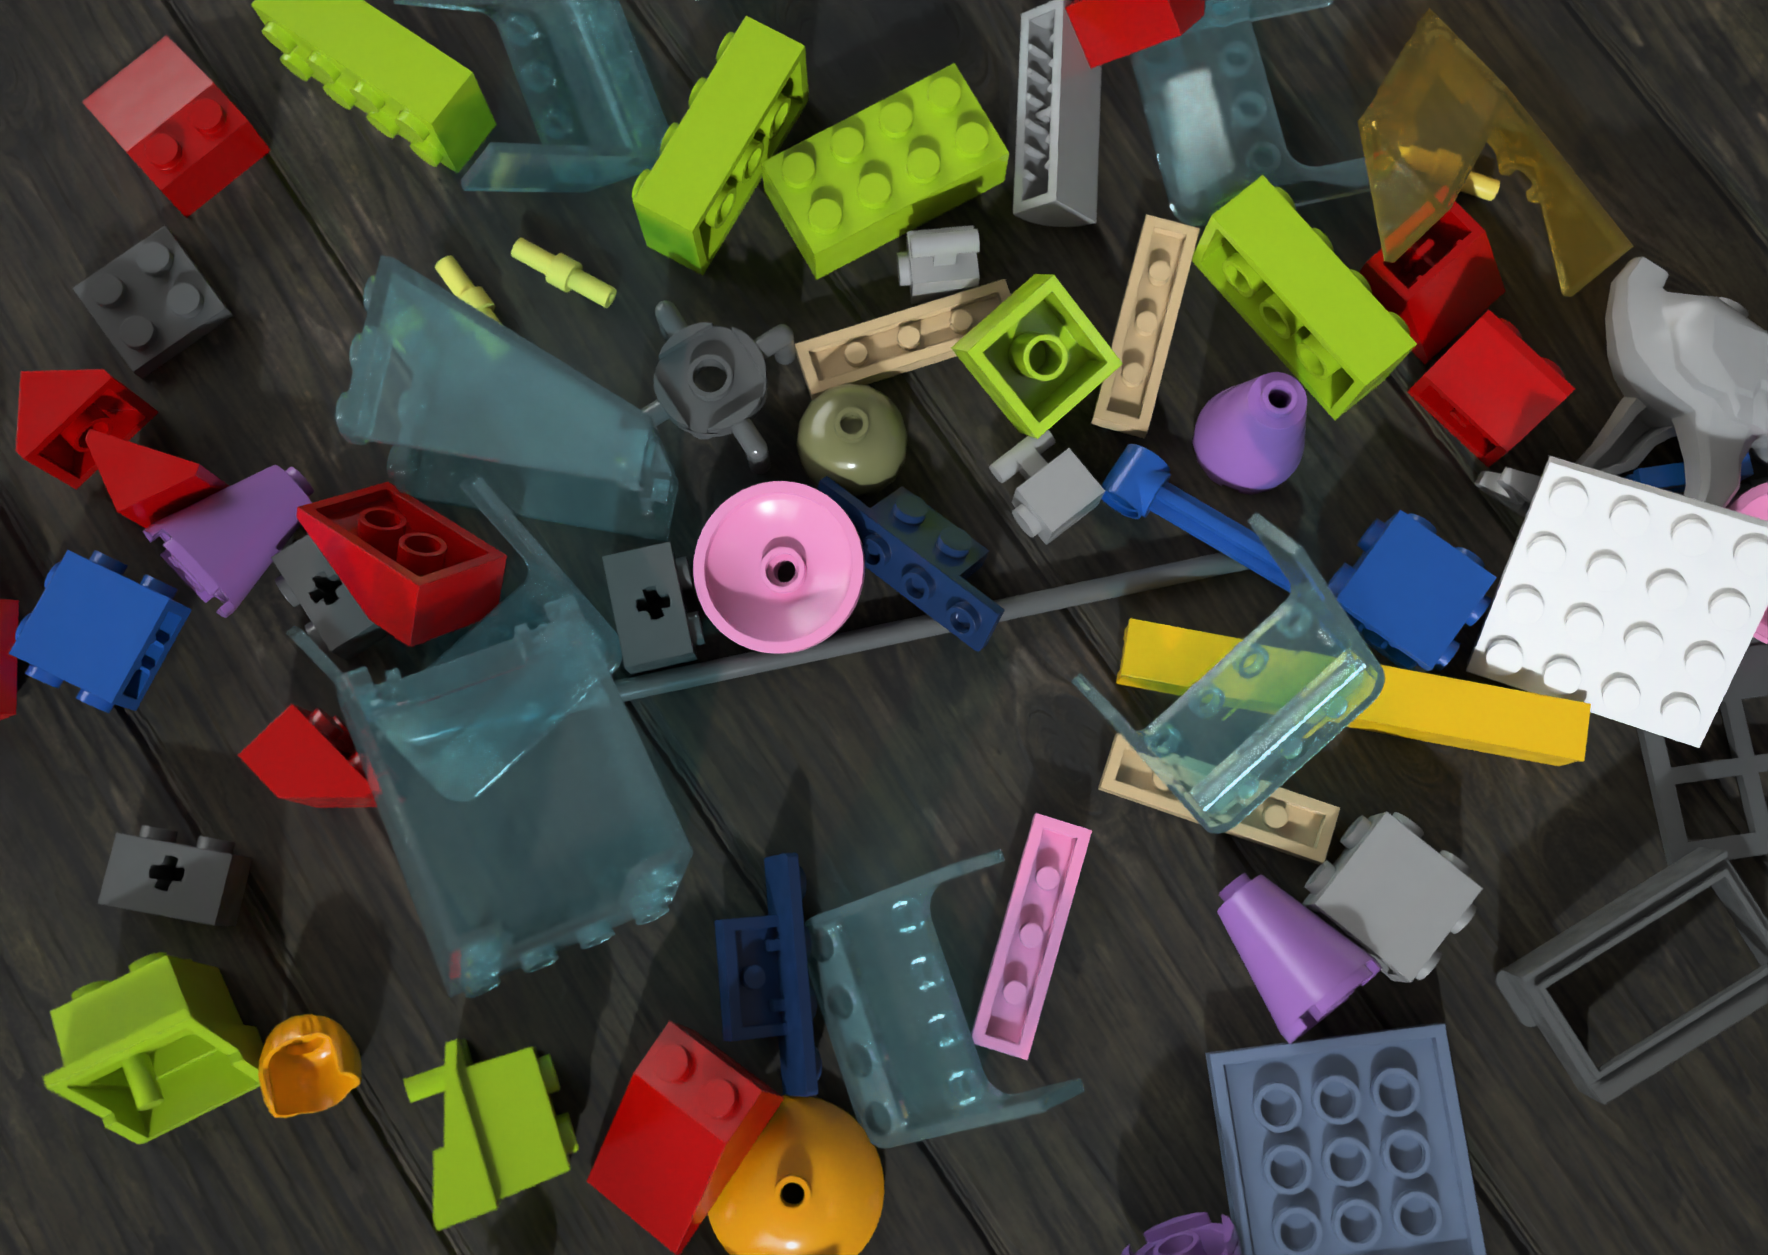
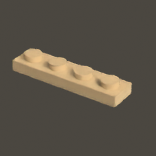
M1146 215L1111 344V349L1123 364L1101 383L1091 420L1092 425L1145 438L1150 425L1200 228Z
M998 280L796 343V355L811 399L814 400L825 390L847 383L867 385L956 357L957 355L951 347L1011 295L1006 280Z
M1117 733L1114 737L1098 790L1315 864L1325 862L1340 807L1121 733Z

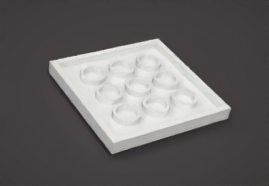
M1550 456L1468 659L1466 671L1531 693L1591 704L1590 712L1699 748L1768 606V521Z

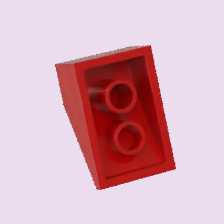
M167 35L82 101L118 144L186 218L271 151L248 119Z
M384 482L297 507L296 518L369 620L409 647L425 643L428 640L459 628L467 627L472 623L497 614L507 555L390 482Z
M669 1021L635 1070L587 1182L674 1254L680 1255L784 1100V1097L695 1030Z

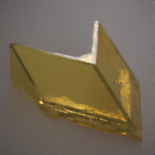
M1429 8L1417 24V29L1413 36L1406 42L1385 76L1372 103L1365 109L1358 121L1384 261L1394 263L1451 209L1486 142H1488L1496 153L1501 175L1510 176L1515 170H1519L1530 179L1533 186L1526 191L1527 201L1541 204L1561 292L1564 296L1572 297L1634 246L1509 88Z

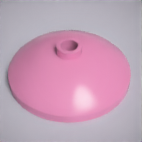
M772 481L760 483L731 496L708 519L702 529L695 549L693 560L694 585L700 604L707 617L726 637L739 645L762 653H795L825 641L849 618L856 607L864 584V550L852 520L826 494L796 482ZM785 563H793L795 566L793 579L788 582H781L778 578L779 568Z

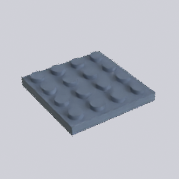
M1431 1023L1294 1041L1291 1044L1284 1042L1205 1053L1230 1216L1239 1235L1242 1255H1486L1444 1023Z

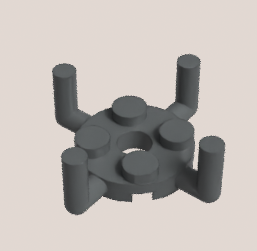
M668 300L659 302L655 307V316L661 334L667 341L658 355L659 360L654 374L653 386L657 399L633 413L627 420V427L635 445L642 451L654 448L657 438L653 428L670 419L677 427L698 439H710L733 433L746 453L750 470L755 474L766 473L771 467L768 446L752 420L759 413L768 396V375L765 359L774 354L777 362L787 365L796 358L793 330L786 324H779L753 340L745 332L732 326V329L705 322L689 326L674 303ZM708 367H716L723 370L727 375L723 387L715 392L700 390L695 385V379L701 370Z

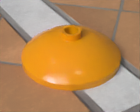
M783 1096L784 1100L708 1212L713 1231L729 1255H858L871 1239L883 1207L884 1175L877 1149L863 1126L851 1114L834 1103L813 1096ZM787 1183H798L804 1189L805 1197L800 1203L789 1204L783 1199L781 1190Z

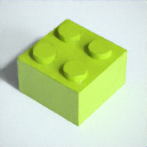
M1034 274L951 347L953 352L1017 431L1036 439L1042 436L1123 364L1056 276L1050 274Z

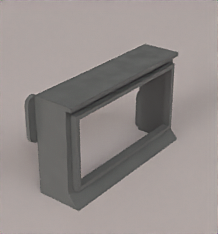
M1705 847L1695 849L1509 966L1501 968L1496 972L1494 977L1495 984L1519 1022L1527 1027L1538 1026L1579 1092L1606 1105L1768 1004V920L1728 860L1729 854L1726 850ZM1712 886L1734 920L1735 927L1761 966L1596 1068L1546 988L1704 889Z

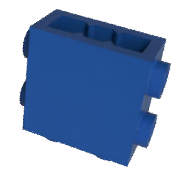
M1399 510L1385 523L1377 518L1368 527L1356 545L1364 552L1353 567L1344 563L1331 578L1324 590L1332 596L1321 611L1401 669L1426 673L1434 668L1439 672L1450 662L1459 649L1460 644L1454 638L1465 623L1472 626L1490 605L1492 599L1486 595V592L1497 577L1484 569V562L1475 553L1462 547L1454 548L1437 536L1436 528L1428 520L1419 515L1406 514Z
M67 550L62 561L56 563L49 571L45 579V590L33 612L26 615L18 625L15 633L16 641L9 654L29 663L30 665L25 674L58 689L63 681L81 688L76 699L107 713L111 712L114 705L136 711L192 609L173 600L178 589L147 574L144 575L140 584L123 576L128 567L126 564L97 550H94L90 559Z

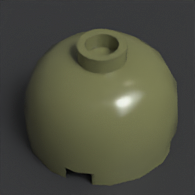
M847 383L825 390L810 402L799 422L797 449L803 471L816 487H818L822 478L828 476L853 496L866 494L867 497L878 494L895 481L905 463L908 434L899 409L887 395L868 385Z

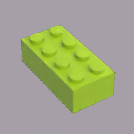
M254 0L251 4L265 25L261 30L263 35L283 52L280 60L293 74L304 81H308L312 76L324 84V91L339 105L348 110L353 105L357 106L367 113L366 118L376 129L390 138H394L396 134H399L411 142L410 148L422 160L433 167H437L441 162L458 174L497 125L471 70L364 0Z
M745 16L736 33L730 31L723 38L716 56L717 64L708 78L701 77L696 82L689 97L688 111L680 124L674 122L667 129L660 146L661 155L651 170L646 168L641 172L632 190V201L646 245L701 275H704L762 179L761 162L777 154L809 100L805 45L748 16Z
M953 63L761 162L765 192L817 280L907 233V231H911L1005 181L1009 151L956 64Z
M1264 175L1260 176L1211 215L1195 249L1192 262L1334 420H1337L1381 384L1417 345L1410 336V330L1405 321L1396 313L1388 312L1372 295L1371 287L1365 277L1358 271L1349 269L1334 253L1329 238L1321 230L1311 228L1296 211L1295 204L1290 195L1282 188L1274 187Z

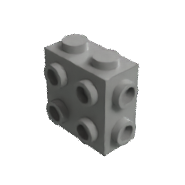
M1383 812L1372 815L1368 819L1361 815L1343 834L1340 843L1346 848L1333 864L1328 861L1322 863L1306 882L1305 888L1311 893L1302 905L1374 957L1383 967L1380 971L1392 981L1412 982L1414 978L1422 980L1439 962L1442 954L1437 948L1451 931L1453 934L1458 933L1474 916L1477 907L1472 902L1483 888L1468 877L1471 869L1461 859L1445 850H1441L1438 853L1421 839L1424 835L1423 830L1408 817L1398 812H1394L1393 815Z

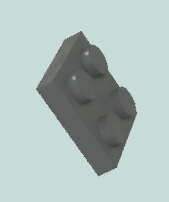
M165 225L72 288L132 372L141 379L234 316L175 235Z

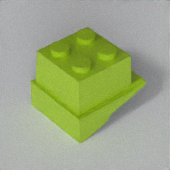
M165 952L154 953L133 962L129 966L130 973L112 982L101 980L80 987L71 994L73 1001L50 1011L65 1066L43 1077L46 1088L98 1115L103 1119L107 1129L136 1144H145L260 1087L258 1073L259 1059L264 1047L257 1027L243 1025L218 967L194 962L192 959L170 956Z
M456 1039L445 1043V1065L404 1079L405 1089L411 1103L445 1091L444 1147L434 1150L433 1219L437 1231L495 1210L499 1207L502 1198L570 1170L571 1160L569 1154L579 1151L578 1142L569 1113L557 1115L550 1094L559 1091L561 1087L551 1055L547 1054L539 1057L536 1046L474 1064L467 1039Z

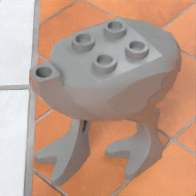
M1635 257L1625 265L1612 281L1605 316L1607 357L1613 378L1624 397L1592 445L1575 463L1618 475L1637 468L1657 444L1677 436L1684 460L1686 487L1683 496L1725 508L1740 489L1742 461L1749 449L1751 458L1762 467L1768 468V331H1765L1748 319V311L1731 299L1667 292L1663 289L1669 276L1666 270L1645 257ZM1505 467L1502 473L1481 471L1474 484L1486 494L1525 518L1542 476Z

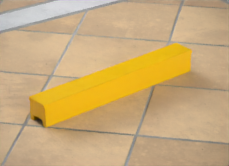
M1132 618L1129 619L1128 626L1124 630V646L1116 684L1554 766L1583 762L1585 760L1591 708L1589 703Z

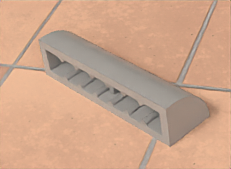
M1053 0L1021 14L1013 215L1035 224L1055 227L1096 223L1102 65L1094 68L1089 66L1065 9L1072 2L1070 0Z

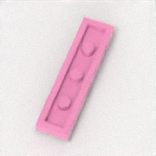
M1038 813L1034 814L970 1035V1043L1028 1060L1092 830Z

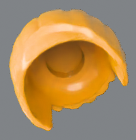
M313 1014L293 1016L275 1026L262 1049L259 1059L258 1077L264 1102L270 1114L275 1118H287L298 1114L323 1111L338 1104L352 1089L361 1084L362 1064L359 1050L352 1037L338 1022L328 1017Z

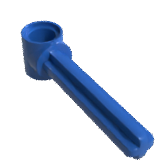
M1128 444L1101 484L1105 490L1102 500L1115 511L1133 519H1140L1141 516L1146 517L1152 511L1289 593L1296 594L1310 575L1311 566L1308 563L1169 483L1171 477L1169 466L1158 455L1137 444Z

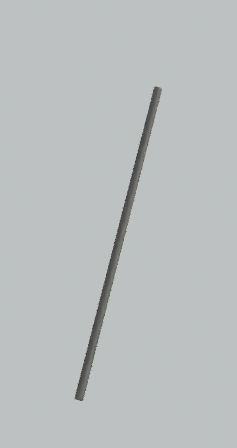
M1219 552L993 601L1005 609L999 621L1002 622L1243 571L1248 568ZM926 614L833 634L818 645L795 653L770 654L752 651L378 730L376 732V739L380 752L385 753L951 632Z

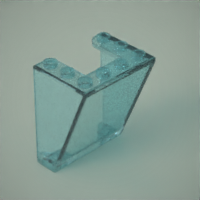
M380 256L376 276L372 275L368 278L364 290V307L367 311L363 332L362 334L357 333L351 345L350 364L353 369L349 392L341 394L336 409V423L338 428H340L339 433L349 443L365 445L369 441L393 445L387 462L388 476L395 480L396 488L400 493L409 494L419 500L668 541L679 482L653 418L395 258Z
M573 594L544 604V610L550 621L549 624L547 622L540 624L538 628L529 630L527 623L517 625L514 630V639L402 678L398 668L385 672L386 682L373 685L366 666L335 677L341 711L450 998L464 992L466 998L482 995L500 985L501 980L499 977L521 967L524 973L538 971L555 962L559 958L557 952L577 943L580 944L581 949H587L611 938L615 934L613 928L635 919L637 925H643L662 917L670 910L668 904L673 902L693 854L689 841Z

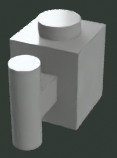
M974 225L907 231L906 252L897 253L899 285H910L912 304L928 303L978 287L980 279L977 252L980 251L978 229H974Z
M1049 430L1038 439L1027 436L989 465L992 474L1000 483H1004L1018 471L1025 478L1026 481L1015 490L1012 500L1015 509L1012 511V514L1018 525L1028 536L1033 538L1038 534L1046 545L1097 507L1105 493L1102 486L1070 448L1050 463L1044 460L1040 454L1055 444V439Z

